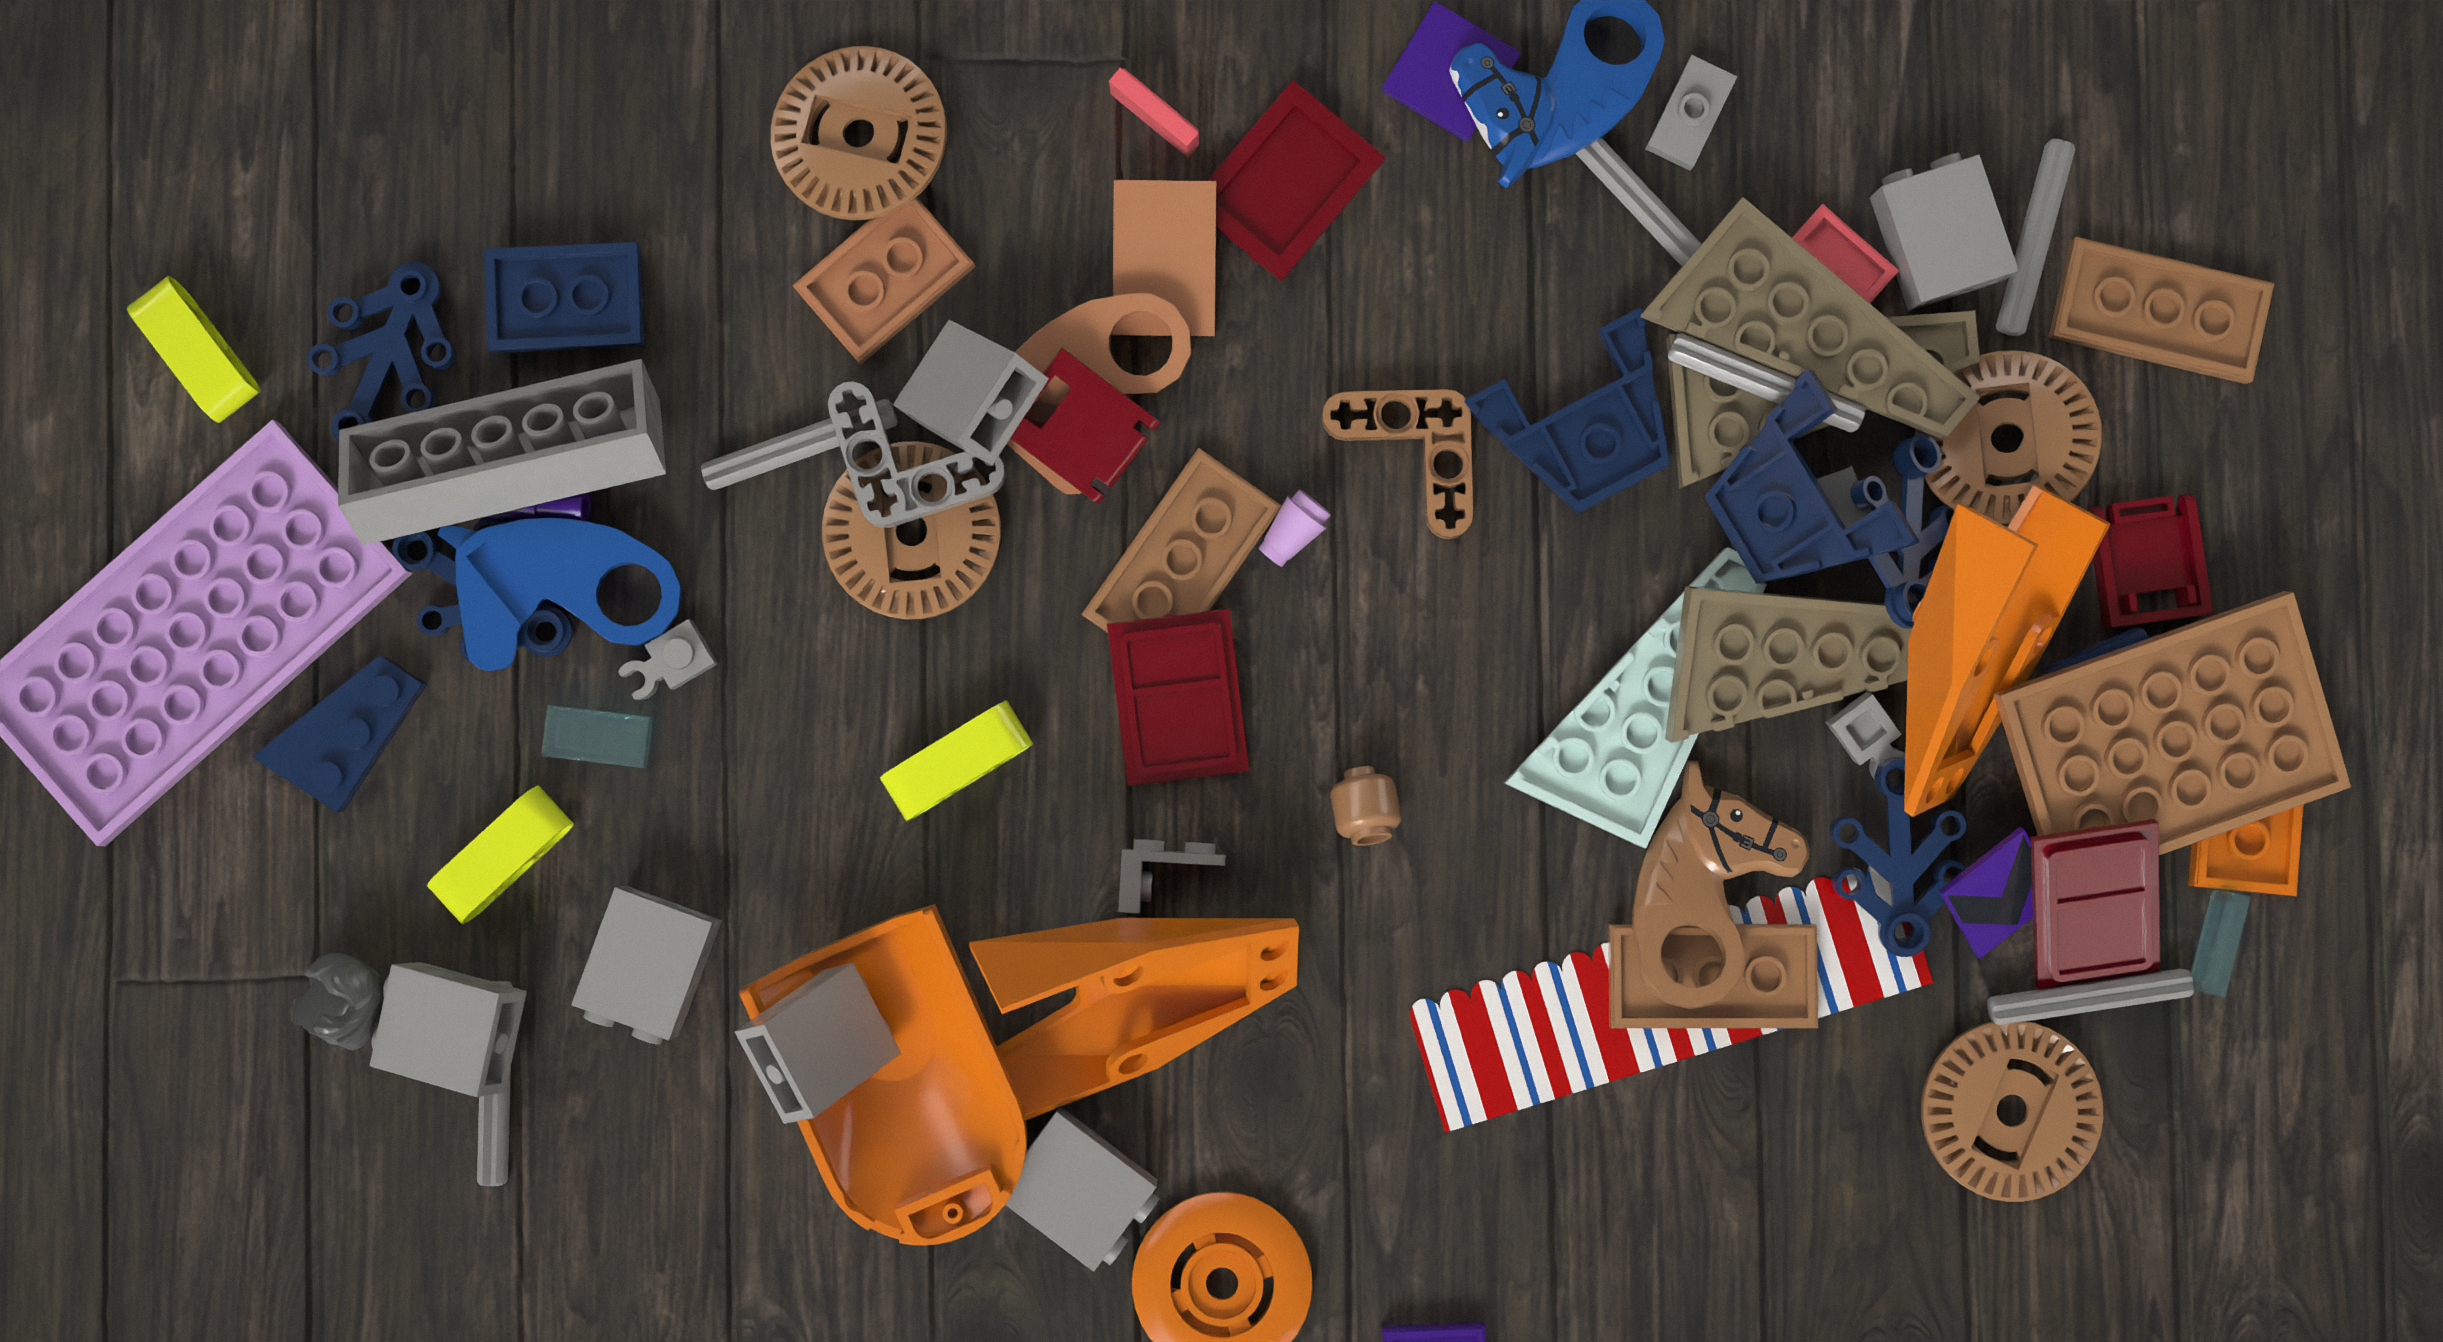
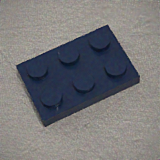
M638 242L484 249L487 350L491 353L645 346L641 245Z

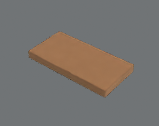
M2074 237L2069 243L2048 338L2248 384L2253 382L2274 283Z
M1198 448L1083 611L1082 616L1108 633L1107 623L1162 617L1165 614L1178 615L1210 611L1272 523L1282 505Z
M1608 924L1609 1027L1818 1028L1817 925L1735 924L1745 952L1740 981L1721 1001L1695 1009H1688L1665 1003L1646 985L1638 962L1632 924ZM1681 926L1673 929L1666 935L1661 946V961L1665 972L1675 982L1685 987L1700 988L1710 984L1717 977L1721 968L1722 953L1717 941L1709 932L1697 926Z

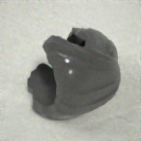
M328 953L320 956L304 971V974L310 980V984L302 995L293 999V1006L289 1009L290 1019L295 1025H302L304 1029L309 1031V1034L316 1035L329 1044L338 1045L352 1051L359 1049L369 1040L381 1014L384 1001V982L374 968L357 957L342 953Z

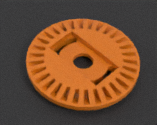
M1229 1191L1208 1192L1192 1196L1172 1206L1147 1231L1134 1261L1132 1295L1141 1325L1153 1342H1292L1302 1327L1310 1306L1312 1271L1302 1239L1292 1224L1275 1208L1258 1198L1243 1193ZM1193 1242L1197 1251L1192 1253L1184 1265L1181 1276V1288H1172L1171 1274L1180 1254ZM1228 1268L1235 1273L1238 1279V1287L1232 1296L1221 1299L1210 1294L1206 1286V1280L1214 1269ZM1273 1276V1293L1263 1315L1254 1323L1248 1317L1256 1310L1261 1301L1264 1286L1263 1279Z

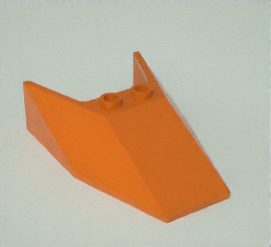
M2033 485L2008 527L1963 503L1957 504L1924 598L1919 602L1913 613L1912 621L1914 626L1908 639L1904 812L1914 817L1954 798L2002 721L1993 693L2010 689L2028 680L2041 659L2111 523L2039 485Z
M1117 918L969 942L970 950L1002 1014L1070 988H1076L1075 998L1069 1004L997 1046L1021 1102L1025 1121L1156 1070L1296 987L1299 925L1294 918Z

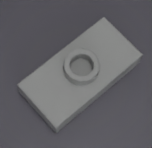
M1691 55L1645 149L1691 171L1737 76Z

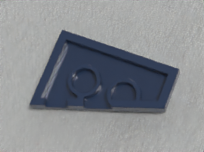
M378 656L254 754L252 758L333 811L344 812L428 684L389 658Z

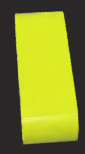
M171 276L165 277L127 306V311L133 321L194 401L215 422L221 423L261 392L256 380L186 289Z
M1005 700L883 774L880 779L907 822L1033 745V742L1010 704Z
M539 785L535 786L517 799L429 881L427 887L461 924H465L487 908L570 831L574 823Z

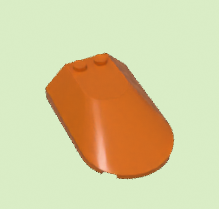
M935 904L890 917L804 954L745 985L739 991V994L752 1020L823 970L853 962L858 973L866 980L869 993L882 1018L889 1024L892 1030V1037L901 1054L815 1118L797 1121L831 1196L852 1220L868 1231L871 1228L883 1235L899 1239V1243L908 1245H936L965 1237L987 1224L998 1214L1011 1197L1024 1166L1027 1151V1128L1024 1111Z

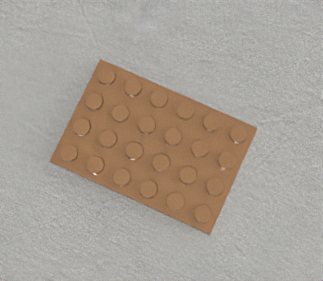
M2279 592L2026 681L2010 689L1993 693L2038 836L2155 819L2158 822L2159 855L2351 788L2294 592Z

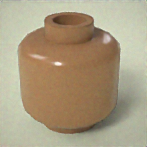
M1361 766L1345 771V779L1334 785L1330 792L1337 832L1345 838H1350L1352 844L1357 846L1373 845L1387 841L1392 837V830L1397 828L1402 820L1394 781L1387 775L1376 774L1374 767Z

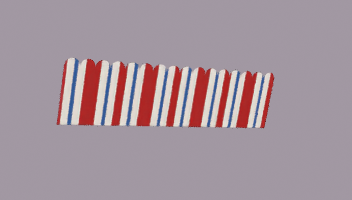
M1869 866L1867 877L1865 876L1867 887L1891 905L1890 884ZM1847 875L1842 880L1841 886L1844 892H1850L1856 887L1857 879L1855 875ZM1820 877L1812 880L1807 886L1806 896L1799 888L1786 887L1777 894L1776 906L1768 897L1756 896L1746 904L1745 914L1740 908L1728 905L1735 924L1817 925L1818 1018L1933 983L1924 951L1922 950L1910 957H1899L1888 952L1878 938L1879 922L1855 901L1838 895L1833 890L1830 879ZM1906 921L1899 923L1895 929L1896 937L1898 939L1905 938L1910 932V925ZM1603 943L1595 949L1592 957L1593 962L1585 953L1573 952L1564 959L1562 970L1557 964L1550 961L1539 963L1533 969L1532 981L1524 972L1511 971L1503 978L1501 989L1493 981L1482 980L1472 988L1471 999L1464 991L1458 989L1450 990L1441 998L1440 1008L1433 1000L1420 999L1412 1005L1409 1012L1412 1028L1445 1133L1785 1028H1610L1608 943Z

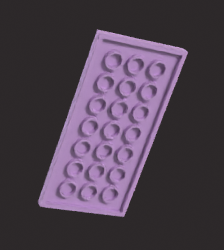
M271 420L0 660V737L96 846H106L412 575L413 572L410 569L404 568L396 560L391 547L385 541L367 545L361 544L338 506V488L279 422Z

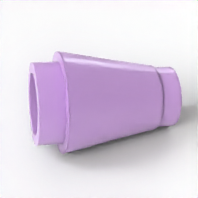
M1299 489L1293 498L1286 497L1263 543L1259 546V550L1274 563L1282 567L1287 560H1290L1327 528L1324 523L1331 514L1311 496Z

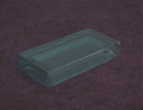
M548 705L541 756L647 768L653 718Z
M2214 890L2211 893L2191 970L2194 991L2225 998L2251 897L2235 892Z

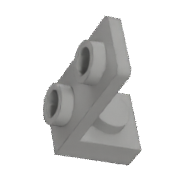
M1134 839L1133 849H1122L1118 912L1139 913L1141 911V902H1151L1153 871H1143L1144 861L1225 866L1226 854H1215L1216 844L1185 842V852L1164 851L1165 841Z

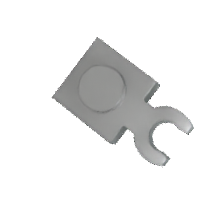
M688 619L644 645L651 659L646 662L637 660L627 662L619 669L618 673L621 677L625 678L636 671L643 673L645 676L644 686L631 695L635 700H644L651 697L657 691L661 680L664 679L668 687L675 690L718 663L693 620Z
M1867 691L1826 721V724L1855 763L1862 765L1870 759L1869 770L1874 780L1876 769L1881 762L1891 757L1905 759L1903 751L1890 745L1891 742L1902 734L1874 695ZM1887 777V782H1888V784L1891 786V785H1892V782H1891V780Z

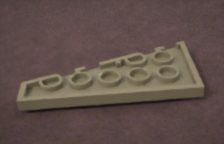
M1744 197L1734 206L1640 316L1668 329L1684 333L1796 379L1808 369L1814 371L1826 391L1859 403L1868 410L1940 439L1947 437L1981 398Z
M1975 310L1886 317L1951 373L1980 361ZM1670 334L1666 338L1667 353H1669L1671 344L1678 334ZM1668 358L1679 489L1726 470L1744 446H1749L1767 424L1766 418L1780 404L1670 361ZM1822 421L1795 440L1830 426V424Z
M1685 586L1665 739L1673 743L1689 739L1690 735L1709 730L1717 732L1732 728L1737 723L1761 717L1768 719L1843 700L1844 696L1863 691L1870 693L1886 689L1891 684L1907 681L1908 639L1912 629H1904L1895 624L1886 610L1885 603Z

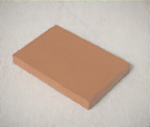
M1114 180L1113 296L1129 293H1152L1178 308L1190 327L1191 336H1215L1217 182ZM1135 312L1124 317L1115 326L1113 335L1172 336L1168 325L1160 317L1149 312Z
M916 197L909 204L895 212L867 221L792 286L861 365L976 266Z

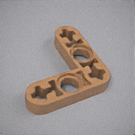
M1448 389L1353 391L1337 393L1328 399L1324 405L1321 419L1326 432L1335 439L1343 441L1423 439L1425 518L1427 526L1433 534L1444 539L1457 538L1468 529L1473 518L1471 412L1464 402L1465 397ZM1416 400L1426 401L1424 411L1439 410L1442 401H1450L1451 409L1459 410L1461 416L1453 419L1451 427H1443L1441 418H1425L1424 425L1426 429H1417L1419 409ZM1365 402H1375L1372 420L1376 430L1365 429L1367 419L1353 420L1350 429L1347 430L1341 429L1339 421L1331 420L1330 413L1338 412L1339 406L1342 403L1349 404L1350 412L1366 413L1367 406ZM1389 402H1401L1409 409L1410 421L1403 428L1392 429L1382 421L1381 410ZM1446 450L1458 454L1462 461L1460 474L1451 479L1439 476L1433 466L1435 456ZM1463 485L1464 494L1458 492L1453 494V508L1455 511H1462L1463 519L1457 520L1454 523L1453 529H1446L1444 520L1436 519L1435 512H1439L1444 508L1445 492L1434 495L1433 486L1449 489Z

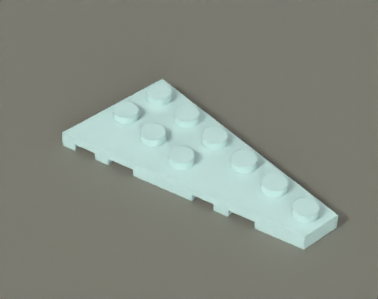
M1726 547L1689 586L1763 593L1767 584H1756L1737 551ZM1684 591L1510 775L1504 784L1642 848L1647 847L1698 734L1690 735L1689 739L1673 743L1665 739Z

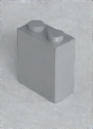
M1960 153L1951 154L1930 163L1932 170L1913 175L1911 168L1895 172L1882 179L1883 186L1870 196L1891 263L1899 270L1896 277L1908 312L2002 282L2019 271L1980 155L1962 160Z
M948 320L893 405L927 430L992 466L1049 378L1015 352Z
M627 885L615 887L571 1005L585 1010L583 1018L590 1022L613 1027L616 1021L634 1028L632 1036L648 1043L661 1045L663 1039L669 1041L680 1036L722 920Z
M422 962L392 964L390 974L383 986L384 1001L379 1024L372 1036L373 1052L370 1067L474 1097L505 1093L527 991Z
M853 962L823 970L735 1031L739 1042L784 1124L815 1118L901 1054L892 1037V1030L889 1024L882 1018L869 993L866 980L858 973Z
M1059 1107L1028 1147L1021 1176L1005 1205L1094 1272L1102 1260L1111 1265L1128 1242V1239L1122 1233L1131 1221L1135 1219L1142 1223L1159 1200V1197L1153 1194L1157 1188L1158 1179L1065 1109Z

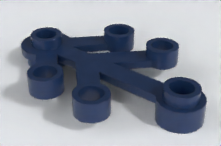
M404 263L393 271L388 287L355 300L348 297H338L328 307L330 321L344 330H353L360 326L363 318L393 308L385 326L333 347L325 343L316 344L307 354V363L310 369L327 377L336 375L342 369V366L372 355L350 406L339 410L332 420L331 430L337 442H339V431L344 429V424L348 419L356 418L358 425L376 421L371 413L393 363L403 386L400 396L403 408L413 413L435 408L436 396L430 388L426 387L406 336L413 318L415 317L425 339L421 348V356L425 363L439 370L447 369L454 364L457 352L455 346L446 340L434 309V304L439 299L441 293L439 277L433 269L423 263ZM414 278L419 279V291L414 295H407L406 284L408 281ZM351 305L353 308L352 317L346 322H341L339 311L342 307ZM437 345H445V358L434 362L431 355L432 350ZM329 351L332 354V363L327 368L321 369L318 359L322 353ZM423 391L426 396L424 405L420 408H413L411 404L413 394Z
M1924 433L1902 440L1893 453L1894 467L1903 475L1901 512L1920 542L1911 547L1895 550L1899 556L1898 567L1888 552L1868 557L1886 587V610L1892 621L1904 629H1912L1914 626L1912 621L1913 613L1919 602L1924 598L1939 554L1929 559L1927 563L1928 572L1919 578L1920 559L1945 539L1954 511L1947 505L1937 507L1931 511L1929 523L1921 529L1924 475L1936 471L1941 464V451L1937 442L1931 436ZM1869 476L1858 480L1851 487L1852 501L1861 510L1871 509V511H1874L1889 501L1884 483L1876 476Z
M480 520L475 524L473 531H479L488 526H495L501 523L494 520ZM422 531L395 538L392 548L393 556L404 568L415 571L429 569L456 587L455 561L439 551V544L432 534ZM423 541L427 547V553L424 558L416 560L412 555V549L416 543ZM543 600L535 612L523 624L518 634V649L526 647L531 653L541 657H553L562 653L569 646L573 636V627L569 617L562 610L552 607L551 600ZM459 604L447 607L425 606L417 615L418 628L426 635L436 637L445 635L451 627L462 625ZM437 611L442 616V624L438 629L431 630L428 627L427 619L432 612ZM551 622L556 629L555 636L550 641H544L540 636V629L545 623ZM463 637L460 642V653L465 660L469 661Z
M1891 757L1881 762L1875 772V784L1878 790L1886 795L1889 855L1864 834L1862 824L1849 816L1837 817L1829 827L1830 839L1836 845L1851 849L1890 884L1891 905L1869 889L1865 876L1852 867L1838 869L1834 873L1831 883L1833 890L1838 895L1855 901L1879 922L1878 938L1888 952L1899 957H1910L1921 952L1928 944L1931 934L1928 920L1944 903L1938 890L1946 885L1943 878L1945 871L1950 867H1956L1959 875L1966 867L1952 859L1940 861L1933 870L1935 882L1915 903L1913 883L1950 841L1958 840L1963 836L1966 830V820L1962 814L1949 808L1936 811L1930 821L1931 830L1911 852L1910 816L1904 812L1905 759ZM1899 768L1902 772V780L1898 785L1891 787L1887 782L1888 773L1892 769ZM1953 816L1956 822L1955 828L1952 832L1944 834L1941 830V822L1945 817ZM1851 823L1854 827L1852 838L1848 841H1841L1839 838L1841 826ZM1847 875H1855L1857 879L1856 887L1850 892H1844L1841 886L1842 880ZM1901 922H1908L1910 925L1909 934L1905 938L1898 939L1895 935L1897 925Z

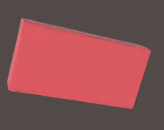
M1125 68L1118 69L1109 80L1111 95L1189 158L1199 146V130Z
M1824 204L1812 214L1792 237V239L1868 303L1875 299L1899 271Z

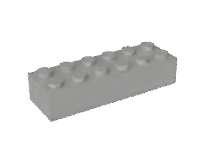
M642 359L339 431L338 506L362 545L666 474L660 399Z

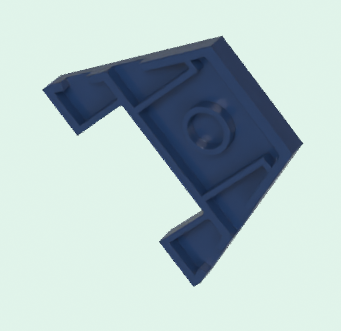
M1640 307L1601 327L1597 331L1621 376L1620 379L1532 425L1526 419L1506 379L1464 400L1470 409L1471 415L1576 514L1670 465L1659 400L1656 398L1652 375L1651 352L1648 351L1644 327L1646 324L1645 319L1640 317L1643 313Z
M1809 369L1800 375L1794 383L1796 387L1782 405H1777L1766 418L1767 424L1749 446H1744L1704 497L1756 584L1763 585L1911 547L1920 542L1896 502L1891 500L1846 528L1794 444L1796 438L1838 411L1816 373Z

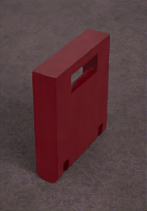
M1061 347L1042 372L1049 380L1035 401L1054 376L1070 386V390L1041 428L1025 415L1010 439L1088 498L1100 504L1105 495L1097 487L1091 485V482L1096 477L1112 488L1148 441V438L1135 429L1134 425L1138 420H1141L1146 427L1155 431L1161 422Z
M2193 494L2178 496V516L2175 514L2173 496L2114 503L2107 506V521L2111 524L2093 557L2103 629L2213 614L2198 510ZM2094 506L2087 509L2088 512L2106 521L2102 506ZM2174 589L2176 609L2136 614L2139 611L2136 594Z

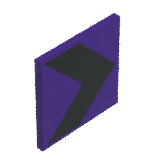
M2021 827L2017 828L1938 890L1972 951L1979 959L2033 917L2031 841L2025 830Z

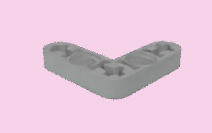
M852 381L838 385L831 392L828 400V410L861 512L874 526L881 528L894 527L990 496L1003 485L1006 476L1005 466L998 456L993 463L996 466V471L989 474V484L981 486L977 478L963 481L962 484L967 492L957 495L956 482L948 468L958 465V473L961 476L974 471V461L979 459L966 451L898 472L877 403L869 389L860 383ZM854 394L858 401L866 399V405L859 408L863 425L866 428L874 422L876 429L859 431L846 439V431L856 430L848 413H839V408L846 405L845 396ZM865 441L876 442L882 448V459L872 469L860 468L854 461L856 447ZM890 471L891 479H881V483L889 497L897 496L898 503L890 506L891 515L883 517L878 510H870V505L877 501L874 486L869 483L862 488L860 481L861 479H877ZM928 474L941 475L947 481V492L937 502L925 501L919 495V483Z

